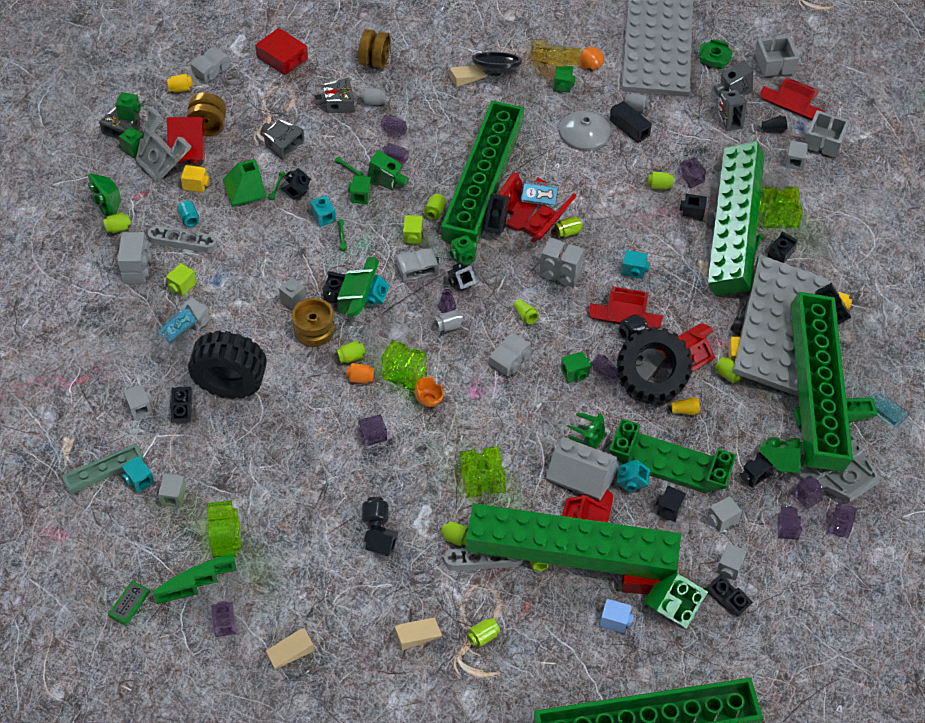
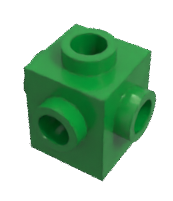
M467 235L458 237L451 241L450 256L457 264L463 263L467 265L475 261L477 246Z

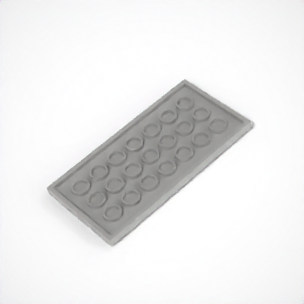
M628 0L622 91L689 97L693 0Z
M759 255L755 265L732 373L799 396L790 305L798 292L815 294V291L828 285L829 279Z

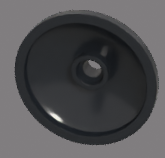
M482 52L473 55L472 62L482 70L491 72V75L500 76L501 73L510 72L522 64V58L511 53Z

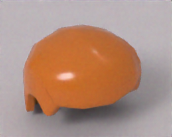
M595 47L584 48L577 59L578 65L583 70L591 68L592 71L601 68L605 61L602 51Z
M433 377L418 379L414 389L416 400L426 407H434L441 403L444 397L442 385H437Z

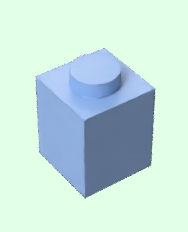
M607 599L600 627L625 634L626 627H631L634 617L633 614H630L632 606Z

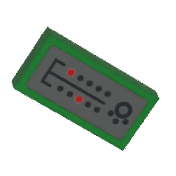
M131 581L109 611V618L127 626L150 594V589Z

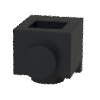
M686 193L685 201L681 200L679 211H683L682 216L700 219L699 221L703 222L707 197Z
M782 231L780 236L770 246L768 256L773 260L785 263L795 252L798 240Z
M328 272V278L323 289L324 300L337 302L346 274Z
M759 452L754 461L749 460L744 465V471L740 473V477L753 488L771 475L774 465Z

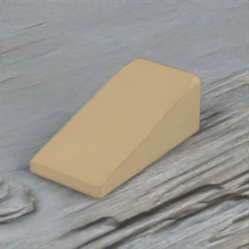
M476 65L449 68V77L456 87L486 77L484 71Z
M435 617L394 626L402 651L442 637Z
M305 628L266 650V653L274 669H277L314 652V647Z

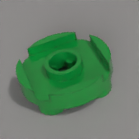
M713 39L709 43L704 42L699 49L700 63L723 69L732 59V48L730 50L729 45L722 40Z

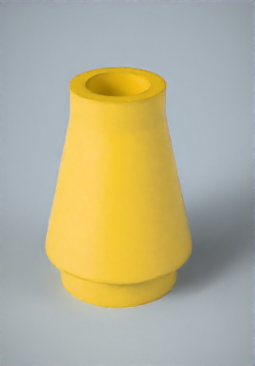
M693 396L672 402L673 414L679 413L696 416V414L700 413L699 398H694Z

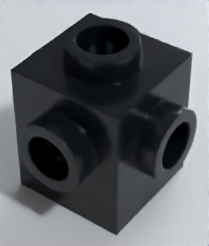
M299 168L289 171L284 176L285 180L280 189L294 200L308 191L311 178Z
M458 263L452 266L453 269L447 271L449 275L448 282L454 289L464 291L477 283L476 274L471 265Z

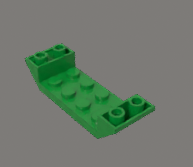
M621 418L609 452L616 456L622 465L639 460L650 469L649 476L702 493L726 489L737 454L718 448L715 457L641 434L639 433L640 424Z

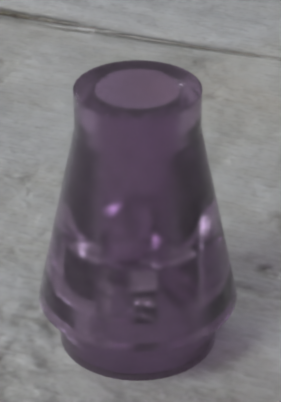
M444 289L441 293L438 303V309L441 313L456 310L453 292L450 289Z
M598 354L591 363L594 368L593 370L614 380L617 376L616 366L605 355Z

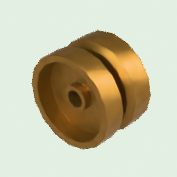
M371 29L363 31L358 49L359 65L370 66L372 63L374 68H385L391 47L390 33L380 31L377 34L375 30Z
M198 93L191 97L186 117H203L205 136H215L224 127V118L227 110L226 104L223 99L215 94Z
M308 298L300 301L293 308V331L296 339L301 344L317 347L331 340L335 331L334 313L327 301L320 298Z

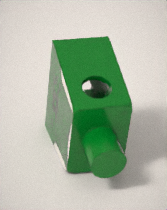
M379 150L376 151L369 162L367 177H371V184L391 191L396 184L405 187L409 180V177L401 174V163Z

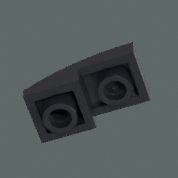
M832 283L815 291L816 295L835 298L838 324L852 318Z
M171 388V423L191 422L192 388Z
M722 574L705 588L718 603L737 617L753 603L739 587L735 589Z

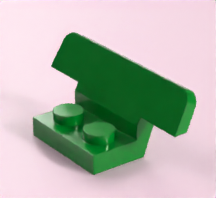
M367 257L363 270L347 271L337 298L339 313H347V317H351L362 312L379 264V260L376 257Z

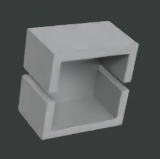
M790 35L775 37L772 52H770L773 42L772 37L757 40L755 56L764 77L778 75L779 72H781V75L796 73L799 56Z
M817 110L806 135L805 143L808 144L807 149L816 152L821 150L822 154L837 158L850 120L835 116L832 128L829 130L828 127L832 115Z
M122 232L117 261L123 284H146V279L150 276V267L148 265L152 262V252H149V240H146L144 232Z
M549 238L541 253L540 277L552 281L559 280L558 283L574 288L582 273L584 249L568 244L562 258L559 259L565 242Z

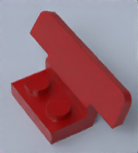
M784 78L779 91L763 86L760 93L762 100L810 120H813L817 110L825 112V110L810 105L813 97H817L819 90L791 78Z
M512 172L498 194L511 196L510 204H508V214L512 216L507 222V226L515 231H521L523 225L528 221L540 202L522 200L523 183L519 173ZM539 177L533 184L549 187V184Z
M575 193L571 194L556 211L543 204L523 225V231L533 236L530 240L531 242L535 243L543 238L577 197Z
M612 286L608 306L590 303L589 316L596 320L620 324L623 319L637 314L646 319L647 328L657 327L659 329L663 319V315L645 312L649 292Z
M698 324L677 337L680 340L683 339L686 342V348L690 349V359L693 360L692 372L716 358L706 338L713 330L706 324ZM658 350L659 352L664 354L667 357V359L669 358L668 355L665 354L663 351Z
M606 490L600 501L594 500L587 495L566 498L562 516L608 523L613 494Z

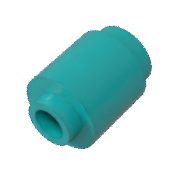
M182 201L177 206V212L182 223L187 227L196 226L199 222V214L192 201Z

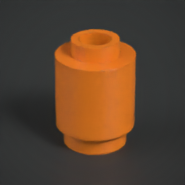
M351 363V367L347 366L346 378H350L349 382L373 383L374 367Z

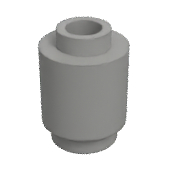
M365 87V91L361 92V101H364V104H385L386 90Z
M627 93L625 102L634 110L643 113L649 110L651 100H648V96Z
M452 310L439 314L438 317L434 318V323L438 332L442 331L445 333L460 328L461 323H463V317L457 310Z

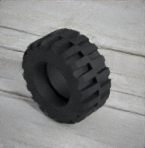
M651 327L649 330L644 328L638 333H633L625 341L619 352L616 372L617 377L620 378L621 386L626 388V392L629 395L632 394L636 397V400H644L648 404H652V402L660 404L666 400L673 399L684 389L691 377L693 360L690 359L691 352L690 349L686 348V342L683 339L677 338L678 334L675 332L671 334L666 328L658 330L657 327ZM647 349H658L667 354L672 362L670 376L660 383H653L643 379L636 369V360L640 353Z
M215 331L214 333H206L197 339L190 357L188 370L193 382L199 385L202 390H207L210 394H216L222 398L229 397V399H235L238 397L241 399L251 396L260 389L267 358L263 349H260L256 342L253 343L252 339L245 338L239 333L233 334L230 331Z

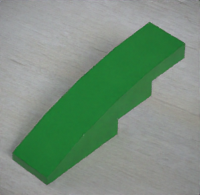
M846 398L849 422L878 415L873 398ZM795 407L793 410L797 427L802 428L800 407Z
M233 553L196 565L171 578L153 591L156 604L198 595L197 587L217 583L216 575L236 571Z

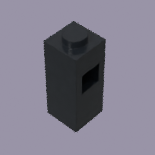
M622 101L611 108L609 121L636 143L650 136L652 123L626 102Z

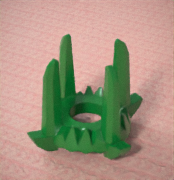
M577 413L576 416L591 422L588 426L578 425L586 430L567 425L570 429L585 436L584 440L570 435V439L597 449L603 437L607 436L603 415L598 413V417L585 413Z

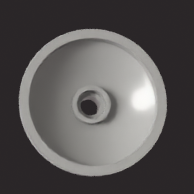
M582 110L570 113L564 117L560 123L559 133L562 140L572 148L594 150L607 143L610 138L611 127L609 122L600 114Z

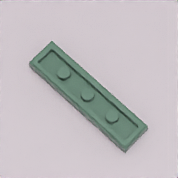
M136 443L62 475V479L69 494H72L123 472L122 466L129 460L139 456L143 462H145V459Z

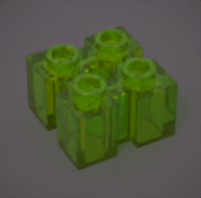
M784 186L783 190H777V187H762L760 210L763 212L762 221L764 228H778L779 224H784L785 228L800 227L803 210L801 203H799L800 194L798 186Z
M391 340L381 356L382 366H384L382 369V379L397 384V382L403 384L404 388L414 392L418 379L427 377V367L425 366L427 363V353L420 349L412 348L410 350L403 342Z
M499 446L483 448V453H476L475 449L459 452V466L466 498L482 496V491H489L490 495L506 492V476L504 467L501 466L502 458Z
M232 500L207 503L208 539L213 559L232 553L234 557H238V549L242 548L241 536H239L241 527L238 509L233 508Z

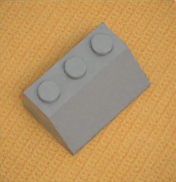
M563 437L553 452L546 480L600 501L618 473L617 457Z

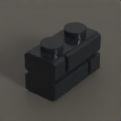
M497 193L490 194L484 230L497 233L504 232L511 196Z

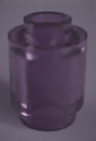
M385 115L381 120L383 130L397 137L404 135L407 131L406 121L393 115Z
M388 143L382 149L384 154L399 163L405 164L407 162L409 151L405 150L404 147Z

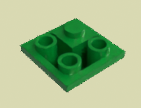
M255 159L237 163L223 178L232 207L267 198Z
M92 173L88 174V187L93 193L91 195L93 202L96 205L99 204L104 216L117 214L121 203L119 188L109 177Z
M768 437V440L765 439L762 442L759 450L778 471L800 473L804 455V446L800 439L788 438V441H782L779 437Z
M674 573L654 584L644 603L687 628L708 591L680 574Z

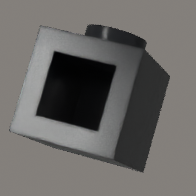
M667 486L664 494L659 495L655 504L658 507L656 515L661 516L665 520L676 522L687 493Z
M377 525L373 526L365 534V550L390 556L394 552L398 532Z

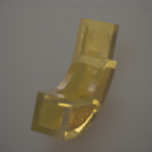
M532 39L530 57L536 62L547 65L580 66L581 48L555 46L549 44L546 39Z

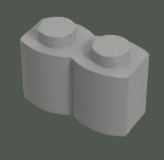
M216 46L212 47L204 55L193 60L191 63L192 73L204 82H209L218 73L229 68L230 59L227 54Z
M420 249L415 253H402L397 256V267L403 282H410L438 274L439 265L432 249Z
M511 333L492 352L489 357V365L504 375L509 376L518 370L521 362L529 359L532 353L531 344L515 333Z

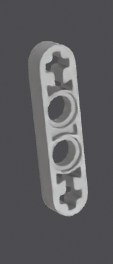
M154 226L148 230L149 241L152 244L211 253L217 249V241L213 235ZM171 236H178L176 240H170L169 238ZM188 239L196 240L194 243H187Z
M466 548L451 549L446 552L444 557L447 569L454 571L519 567L525 560L513 558L504 560V557H501L499 561H492L489 558L490 555L466 552ZM477 555L480 557V560L473 563L469 560V557ZM462 556H465V563H463ZM451 557H455L456 563H452Z

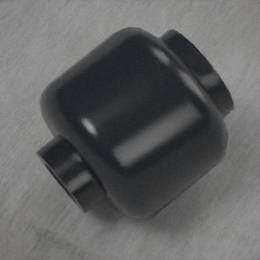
M637 314L623 319L619 327L621 337L624 340H628L633 333H638L644 328L647 330V321Z
M382 497L367 498V501L362 504V521L369 524L370 528L375 525L381 527V524L388 521V503L383 501Z

